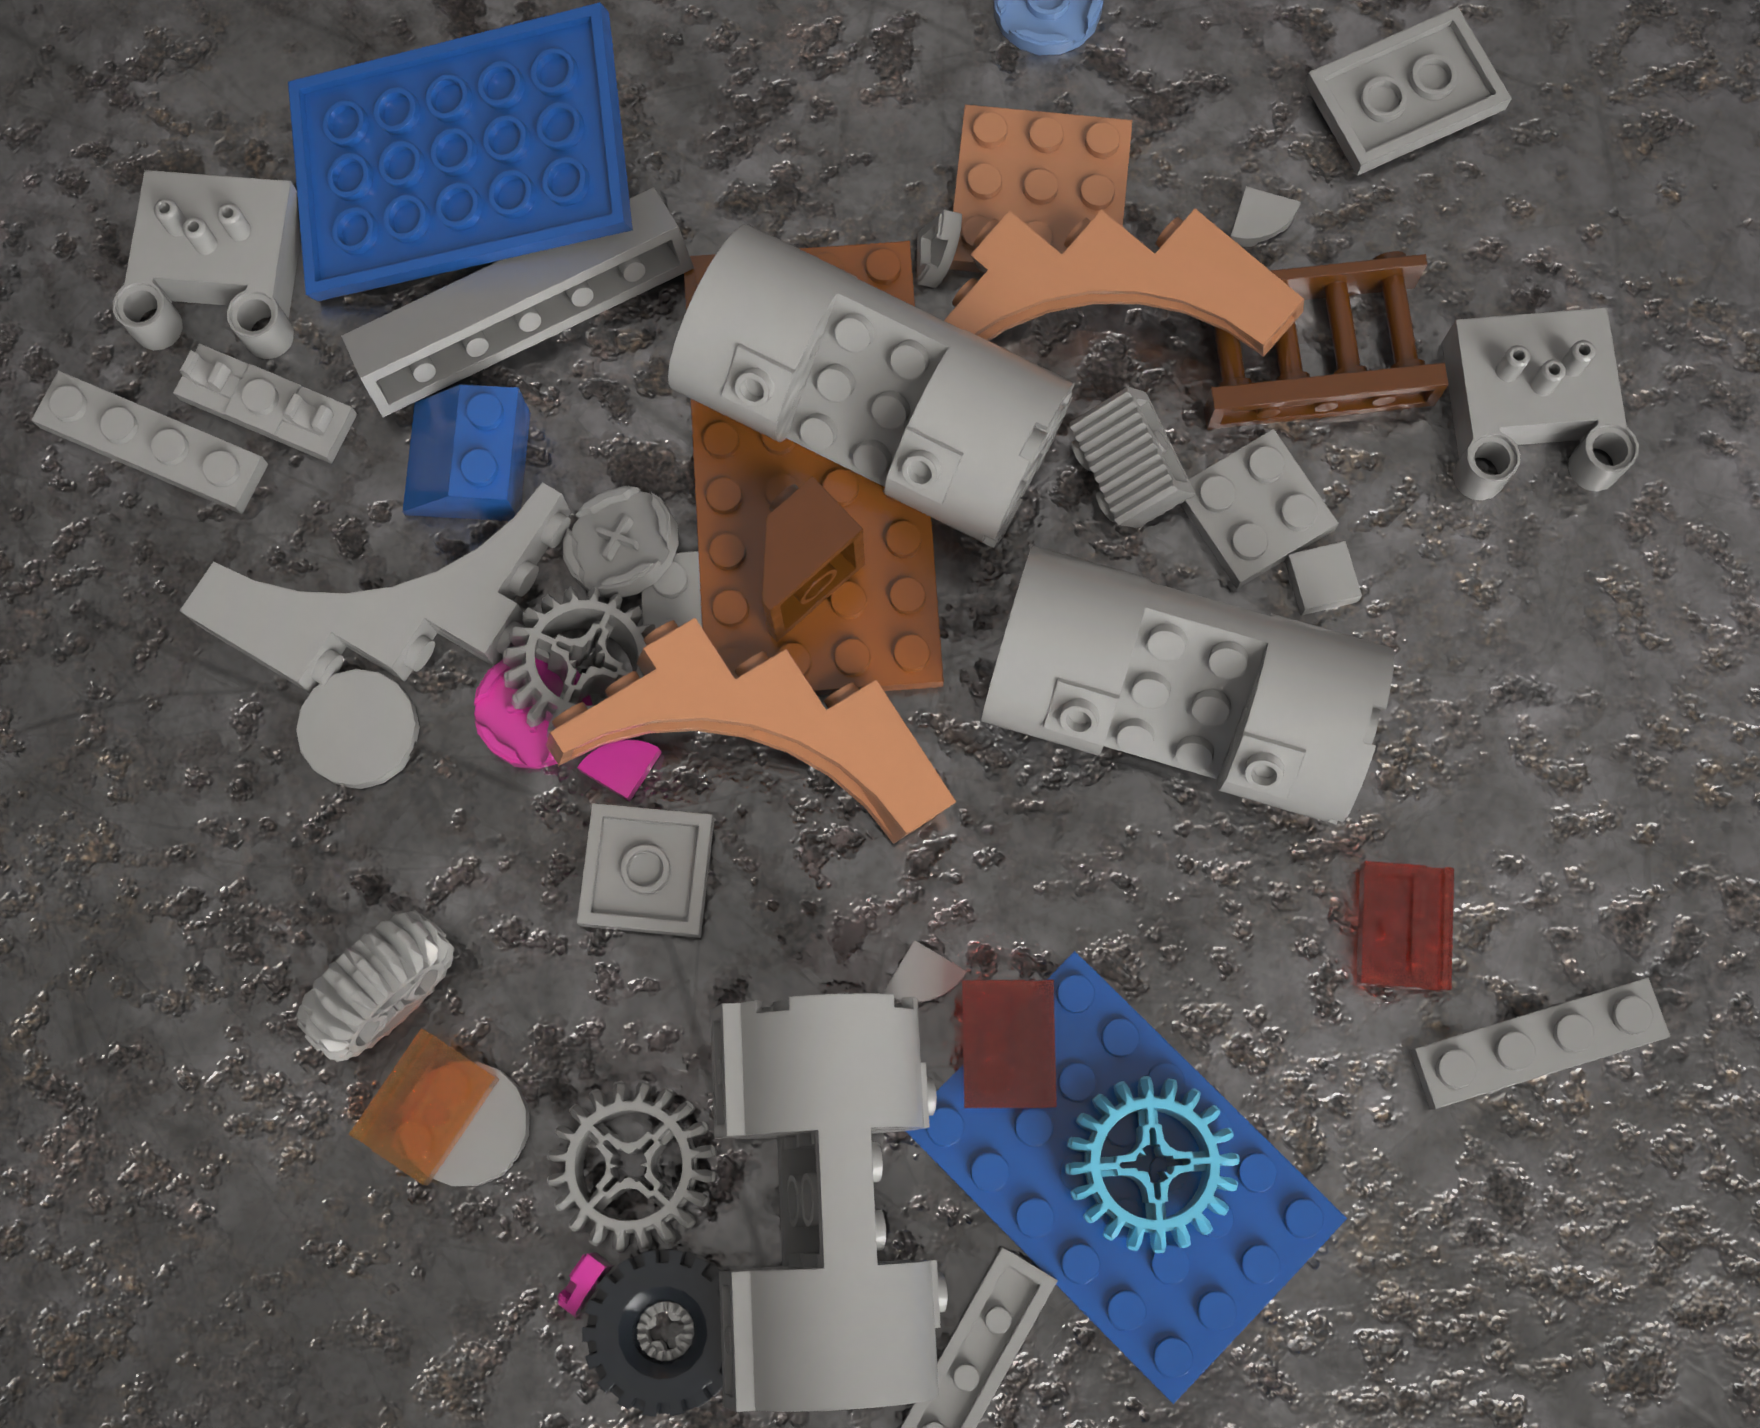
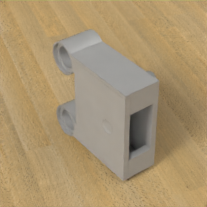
M144 170L125 284L117 291L113 300V313L116 319L137 343L146 349L154 351L164 350L172 346L179 339L183 323L179 312L172 304V301L228 306L227 321L231 329L248 351L256 357L262 359L277 358L291 347L294 339V328L289 320V313L301 244L297 190L292 182ZM157 309L149 320L140 322L141 317L146 312ZM270 317L269 323L264 328L258 331H251L257 321Z
M1608 308L1455 320L1442 341L1459 456L1453 469V480L1457 489L1464 496L1472 500L1483 501L1493 498L1516 473L1520 465L1521 454L1517 445L1580 440V443L1573 450L1569 458L1568 470L1571 478L1577 485L1589 491L1608 489L1634 464L1638 456L1639 444L1636 436L1626 425ZM1593 448L1605 451L1611 457L1613 466L1599 462L1593 453ZM1475 458H1485L1495 465L1498 474L1488 475L1482 472L1477 467Z

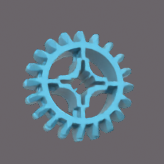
M1143 1076L1139 1078L1137 1086L1139 1097L1133 1098L1130 1088L1124 1081L1116 1083L1114 1085V1093L1119 1105L1114 1107L1108 1098L1098 1094L1092 1099V1102L1103 1117L1097 1121L1092 1116L1081 1113L1076 1119V1123L1081 1128L1091 1133L1089 1139L1085 1140L1080 1137L1068 1138L1067 1147L1073 1151L1085 1152L1084 1162L1066 1164L1065 1173L1068 1175L1085 1173L1087 1185L1075 1187L1070 1191L1073 1200H1081L1090 1195L1093 1196L1096 1204L1086 1210L1083 1218L1087 1223H1093L1106 1213L1111 1218L1104 1227L1102 1234L1107 1240H1114L1123 1226L1129 1228L1126 1238L1127 1249L1137 1251L1142 1244L1144 1232L1150 1233V1245L1153 1252L1164 1253L1167 1244L1165 1232L1171 1231L1174 1241L1180 1248H1186L1191 1245V1241L1185 1225L1191 1222L1198 1232L1202 1235H1208L1212 1232L1213 1228L1210 1221L1202 1214L1205 1208L1218 1215H1226L1229 1210V1206L1224 1201L1215 1197L1214 1193L1216 1188L1223 1191H1236L1238 1187V1182L1233 1178L1220 1176V1166L1239 1164V1155L1236 1153L1219 1155L1217 1143L1232 1139L1234 1137L1231 1128L1220 1129L1214 1133L1210 1131L1207 1125L1218 1118L1220 1110L1217 1106L1213 1105L1205 1109L1200 1115L1196 1114L1193 1109L1201 1096V1092L1197 1089L1189 1090L1184 1095L1181 1103L1175 1101L1177 1081L1169 1078L1165 1080L1160 1096H1154L1151 1077ZM1138 1111L1139 1127L1136 1128V1143L1132 1150L1126 1155L1100 1157L1103 1143L1111 1128L1124 1116ZM1157 1111L1170 1115L1180 1121L1191 1132L1200 1151L1183 1152L1170 1147L1164 1139L1162 1125L1158 1124ZM1147 1145L1153 1146L1156 1157H1166V1160H1182L1183 1165L1167 1167L1166 1172H1157L1161 1180L1156 1183L1150 1182L1148 1172L1138 1171L1137 1168L1123 1169L1120 1167V1163L1135 1162L1137 1156H1146L1143 1148ZM1202 1171L1198 1189L1192 1199L1181 1210L1166 1217L1165 1202H1168V1187L1172 1179L1180 1173ZM1122 1176L1133 1180L1140 1189L1142 1203H1145L1146 1219L1135 1216L1119 1206L1106 1189L1102 1177Z

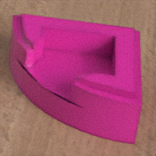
M621 740L595 749L582 760L577 769L630 802L662 752L657 746L644 741Z
M597 1252L583 1254L569 1275L571 1281L559 1293L557 1304L576 1318L598 1288V1284L614 1265Z

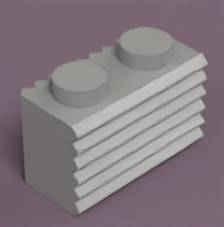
M1126 387L1070 422V428L1075 433L1076 438L1072 441L1073 452L1079 463L1087 471L1094 473V479L1099 483L1100 489L1096 492L1097 502L1102 512L1110 521L1117 522L1121 526L1139 528L1196 494L1146 392Z

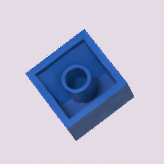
M458 385L415 402L402 511L405 516L510 521L521 509L531 414L518 387Z

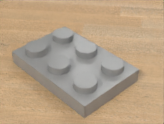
M1458 6L1308 72L1305 81L1307 89L1357 176L1506 110L1512 99Z

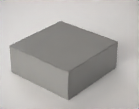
M1346 541L1292 553L1287 556L1285 564L1301 616L1356 603L1362 597Z

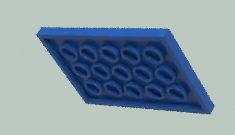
M601 2L288 81L305 292L307 296L317 302L633 230L610 16L608 10Z
M1075 951L936 1091V1110L934 1115L929 1116L930 1127L905 1131L1041 1271L1058 1280L1056 1286L1172 1404L1187 1391L1347 1220L1300 1171ZM1143 1076L1151 1077L1154 1096H1160L1165 1080L1169 1078L1176 1080L1177 1092L1175 1101L1180 1103L1189 1090L1195 1088L1200 1091V1100L1193 1111L1200 1115L1210 1106L1215 1105L1218 1107L1220 1114L1217 1119L1207 1125L1212 1133L1220 1129L1231 1128L1234 1137L1229 1141L1217 1143L1219 1155L1236 1153L1239 1155L1240 1160L1239 1164L1234 1166H1220V1176L1233 1178L1238 1182L1236 1191H1223L1216 1188L1214 1193L1215 1197L1224 1201L1229 1206L1227 1214L1218 1215L1205 1208L1202 1214L1210 1221L1213 1230L1208 1235H1202L1194 1228L1191 1222L1185 1226L1190 1235L1191 1245L1186 1248H1180L1176 1244L1171 1231L1165 1232L1167 1244L1164 1253L1153 1252L1150 1245V1233L1144 1232L1142 1244L1137 1251L1127 1249L1126 1238L1129 1228L1125 1226L1122 1227L1114 1240L1110 1241L1104 1238L1102 1235L1104 1227L1111 1218L1104 1213L1097 1221L1087 1223L1083 1215L1087 1209L1096 1204L1095 1199L1090 1195L1081 1200H1073L1070 1191L1075 1187L1087 1185L1085 1173L1077 1175L1065 1173L1066 1164L1084 1162L1085 1152L1073 1151L1067 1147L1068 1138L1080 1137L1088 1140L1091 1134L1076 1123L1078 1115L1085 1113L1099 1121L1103 1116L1095 1108L1092 1099L1098 1094H1102L1108 1098L1114 1107L1119 1105L1114 1093V1085L1121 1081L1128 1085L1133 1098L1139 1097L1138 1081ZM1138 1111L1124 1116L1111 1128L1103 1143L1100 1157L1126 1155L1132 1150L1136 1143V1128L1139 1127ZM1157 1111L1158 1124L1162 1125L1164 1139L1170 1147L1183 1152L1200 1151L1195 1138L1180 1121L1170 1115ZM1150 1145L1143 1148L1146 1156H1137L1135 1162L1120 1163V1167L1123 1169L1137 1168L1138 1171L1148 1172L1151 1183L1161 1180L1157 1172H1166L1169 1166L1183 1165L1182 1160H1166V1157H1156L1153 1146ZM1202 1171L1180 1173L1172 1179L1168 1187V1202H1165L1166 1217L1181 1210L1192 1199L1198 1189ZM1122 1176L1102 1177L1106 1189L1119 1206L1135 1216L1146 1219L1145 1203H1142L1140 1189L1133 1180Z

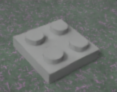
M1274 429L1191 477L1189 481L1196 494L1180 504L1237 589L1285 561L1289 554L1300 552L1335 531L1339 524Z
M592 803L577 924L582 927L701 938L714 827L713 815Z

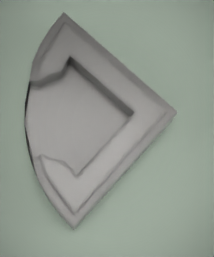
M1246 186L1230 238L1241 247H1252L1257 245L1258 242L1268 240L1280 232H1284L1294 220L1301 202Z
M943 210L917 233L916 280H918L919 285L936 288L946 276L959 242L962 224L961 213Z
M914 940L883 994H894V1000L902 1002L903 997L912 996L916 997L918 1002L930 1001L952 991L963 980L967 971Z

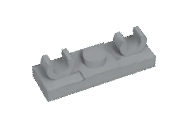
M200 343L196 351L190 350L180 369L182 377L173 392L180 401L330 464L333 463L357 416V413L351 406Z

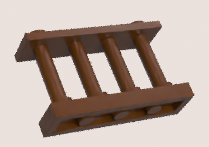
M1392 251L1380 254L1372 260L1271 270L1272 273L1303 297L1304 300L1326 298L1337 370L1332 375L1310 377L1308 372L1303 371L1296 324L1294 322L1275 343L1280 376L1275 381L1252 383L1251 379L1245 377L1240 340L1227 331L1214 326L1222 382L1217 387H1211L1204 406L1207 430L1435 406L1449 385L1445 363L1425 365L1424 360L1418 359L1406 291L1407 289H1415L1428 265L1426 254L1406 256L1404 252ZM1383 292L1395 364L1388 369L1368 371L1366 366L1360 364L1349 296Z

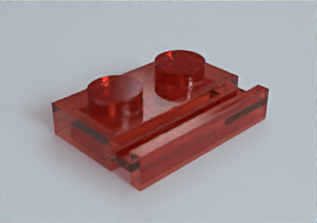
M1364 861L1360 864L1356 986L1433 990L1445 993L1452 990L1453 867L1433 868L1427 867V865Z
M962 980L964 1109L1056 1108L1054 980Z

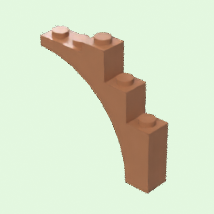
M1195 208L1184 221L1180 217H1176L1166 226L1156 241L1155 245L1160 248L1156 253H1153L1101 209L1091 221L1088 218H1084L1076 224L1066 237L1064 246L1067 249L1061 254L1009 210L1000 221L996 218L989 221L975 238L973 246L976 249L971 254V257L977 268L984 275L979 281L976 278H971L961 287L952 301V305L955 308L944 321L990 341L1007 329L1050 312L1092 304H1140L1184 313L1227 331L1264 357L1303 313L1304 298Z
M696 618L678 627L675 620H672L649 633L643 639L647 646L642 649L637 661V665L644 674V677L640 678L636 671L628 673L605 689L608 698L590 709L586 707L584 702H581L565 710L552 721L556 729L549 733L546 746L558 765H561L602 745L649 733L700 731L743 737L789 753L829 776L868 811L893 844L956 803V800L877 680H874L860 690L854 681L843 686L824 700L828 707L826 710L787 649L770 659L765 651L752 656L734 670L738 676L735 679Z

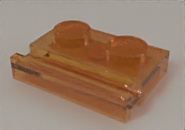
M421 1028L349 1135L364 1143L373 1152L420 1184L429 1185L499 1081V1078L441 1041L429 1031Z

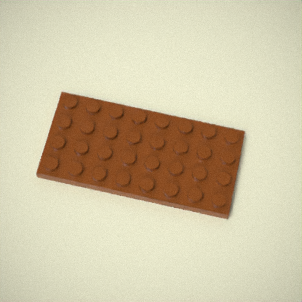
M910 241L799 248L856 276L859 280L915 306ZM716 254L690 256L694 268L684 273L686 310L703 275ZM691 399L702 629L734 678H738L734 670L752 656L765 651L770 659L787 649L817 696L831 695L853 681L859 690L874 680L878 681L884 691L943 687L944 678L931 517L885 495L884 486L787 438L782 442H778ZM813 476L863 528L865 565L776 642L769 634L762 605L766 517L771 513L769 510L771 503L783 490L793 484L800 488Z

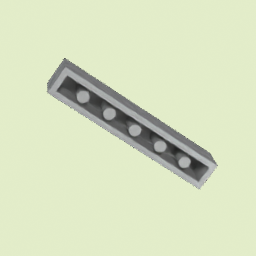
M653 187L630 198L632 231L499 260L342 335L341 337L358 375L382 417L396 412L693 269L694 266L679 226L656 189Z

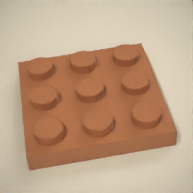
M965 104L953 212L962 214V224L956 253L949 269L981 272L971 257V254L976 249L973 246L974 240L989 221L995 218L1000 221L1009 210L1061 254L1067 249L1064 246V241L1076 224L1084 218H1088L1091 221L1101 209L1123 227L1133 120Z

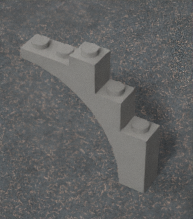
M542 482L514 518L477 549L436 572L392 587L351 593L291 590L254 581L213 561L180 609V612L200 628L308 693H311L313 688L319 684L325 686L329 678L339 672L343 663L342 653L346 647L405 682L413 670L415 672L421 670L430 659L435 647L433 639L437 633L491 666H494L503 658L504 650L514 646L509 641L511 628L514 626L525 627L522 621L523 611L513 600L516 595L524 596L534 584L539 572L537 563L547 548H555L563 540L566 530L570 526L571 519L568 516L571 511L563 494Z

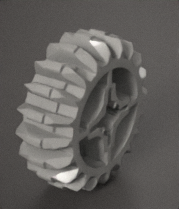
M570 586L564 592L563 604L561 605L554 597L547 593L542 598V613L528 607L522 616L525 627L514 626L510 630L509 641L514 646L504 650L503 663L511 667L510 670L504 673V685L507 688L518 689L512 696L511 702L515 709L533 706L526 720L530 727L538 726L544 720L549 721L547 738L549 733L556 729L552 721L558 715L580 703L583 698L590 694L607 696L605 689L629 673L622 669L623 663L615 660L608 653L606 644L609 637L624 649L630 660L632 671H636L640 678L644 677V674L637 665V661L642 649L647 646L643 639L656 629L655 624L637 627L642 616V610L637 606L629 609L626 613L620 611L622 597L619 593L614 594L610 598L609 603L606 604L599 602L600 593L596 586L589 589L587 600H578L577 593ZM573 629H590L587 634L580 638L571 639L559 635V633ZM596 648L593 658L594 667L590 666L586 674L582 673L578 683L574 685L577 672L575 667H579L584 660H587L591 651ZM535 658L548 663L547 670L557 674L563 681L564 685L560 697L553 694L541 680L536 668Z
M416 910L395 914L390 920L380 922L371 932L364 933L359 941L346 948L336 961L329 964L327 971L321 977L314 980L313 989L304 995L296 1017L298 1019L297 1025L306 1034L305 1039L317 1051L321 1050L330 1060L339 1062L359 1056L365 1049L372 1048L381 1038L389 1036L394 1028L407 1019L421 1005L425 998L435 991L434 987L437 983L445 978L446 971L451 966L454 957V947L445 938L447 935L434 922L426 919Z
M617 1081L614 1082L612 1090L614 1102L609 1104L605 1094L599 1089H594L589 1095L596 1110L595 1112L590 1114L578 1104H574L569 1109L572 1117L581 1124L577 1131L563 1125L556 1127L555 1134L559 1138L570 1141L567 1152L559 1149L548 1151V1160L565 1162V1173L552 1174L547 1177V1182L549 1186L553 1187L568 1185L570 1193L559 1197L554 1202V1205L558 1211L570 1209L575 1205L579 1207L580 1211L571 1218L569 1228L572 1231L583 1229L590 1221L595 1223L589 1236L590 1244L594 1246L601 1245L606 1239L609 1230L614 1231L613 1251L622 1253L628 1247L630 1233H635L636 1245L639 1251L646 1252L652 1249L650 1230L656 1229L660 1239L665 1244H670L676 1239L675 1232L669 1223L670 1220L675 1218L685 1228H692L695 1225L696 1220L693 1215L684 1207L688 1201L696 1206H708L710 1198L703 1193L695 1191L694 1188L697 1180L707 1183L716 1181V1172L699 1170V1159L712 1158L717 1155V1150L713 1145H704L696 1148L694 1139L705 1135L710 1128L705 1121L697 1122L688 1128L686 1127L684 1122L695 1110V1106L689 1101L680 1104L674 1112L669 1110L674 1100V1090L664 1087L655 1103L650 1102L652 1094L650 1082L639 1081L636 1087L635 1099H630L626 1083ZM633 1113L649 1114L661 1121L652 1132H647L639 1140L630 1143L614 1134L605 1125L617 1117ZM674 1136L679 1144L682 1155L681 1179L675 1193L667 1187L668 1184L662 1179L658 1170L659 1158L668 1147L667 1143ZM591 1140L597 1144L596 1147L601 1151L606 1161L605 1175L596 1185L597 1190L592 1195L587 1188L584 1176V1160ZM612 1145L617 1150L632 1155H638L643 1150L646 1151L644 1155L647 1163L641 1164V1166L647 1167L644 1177L654 1188L647 1181H641L634 1177H627L622 1182L619 1181L621 1176L618 1169L624 1166L618 1165L621 1155ZM632 1189H637L661 1208L656 1213L638 1220L621 1219L604 1210L613 1200H618L621 1195Z

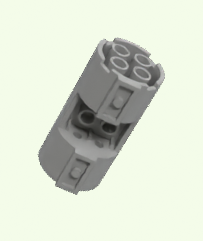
M749 224L738 227L728 237L708 266L682 320L673 346L668 369V384L672 390L778 442H782L787 438L884 486L885 495L993 548L997 546L1022 503L1023 499L1021 498L1051 447L1073 398L1071 390L1075 385L1074 382L974 333L947 323Z
M1032 545L1000 647L981 721L1098 756L1103 746L1217 779L1218 791L1324 822L1337 824V821L1344 822L1350 813L1376 746L1372 745L1379 723L1380 709L1385 710L1387 708L1392 684L1394 650L1388 646L1273 613L1265 615L1156 584L1147 577Z
M823 994L789 997V1000L775 1001L773 1006L764 1008L763 1001L757 1000L742 1003H722L710 1010L714 1139L777 1138L782 1266L719 1271L723 1407L735 1412L831 1411L905 1405L938 1398L935 1328H941L940 1313L945 1312L947 1307L948 1293L943 1273H938L937 1260L877 1261V1251L883 1250L886 1242L885 1218L882 1210H875L874 1182H880L883 1160L880 1145L878 1142H872L871 1134L929 1128V1116L934 1115L936 1110L937 1096L935 1083L931 1077H927L926 1062L921 1063L917 998L913 996L903 997L902 1002L894 1004V994Z

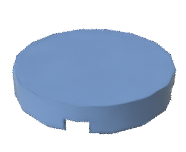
M993 0L994 19L1002 35L1017 48L1036 55H1061L1080 47L1095 32L1102 14L1103 0Z

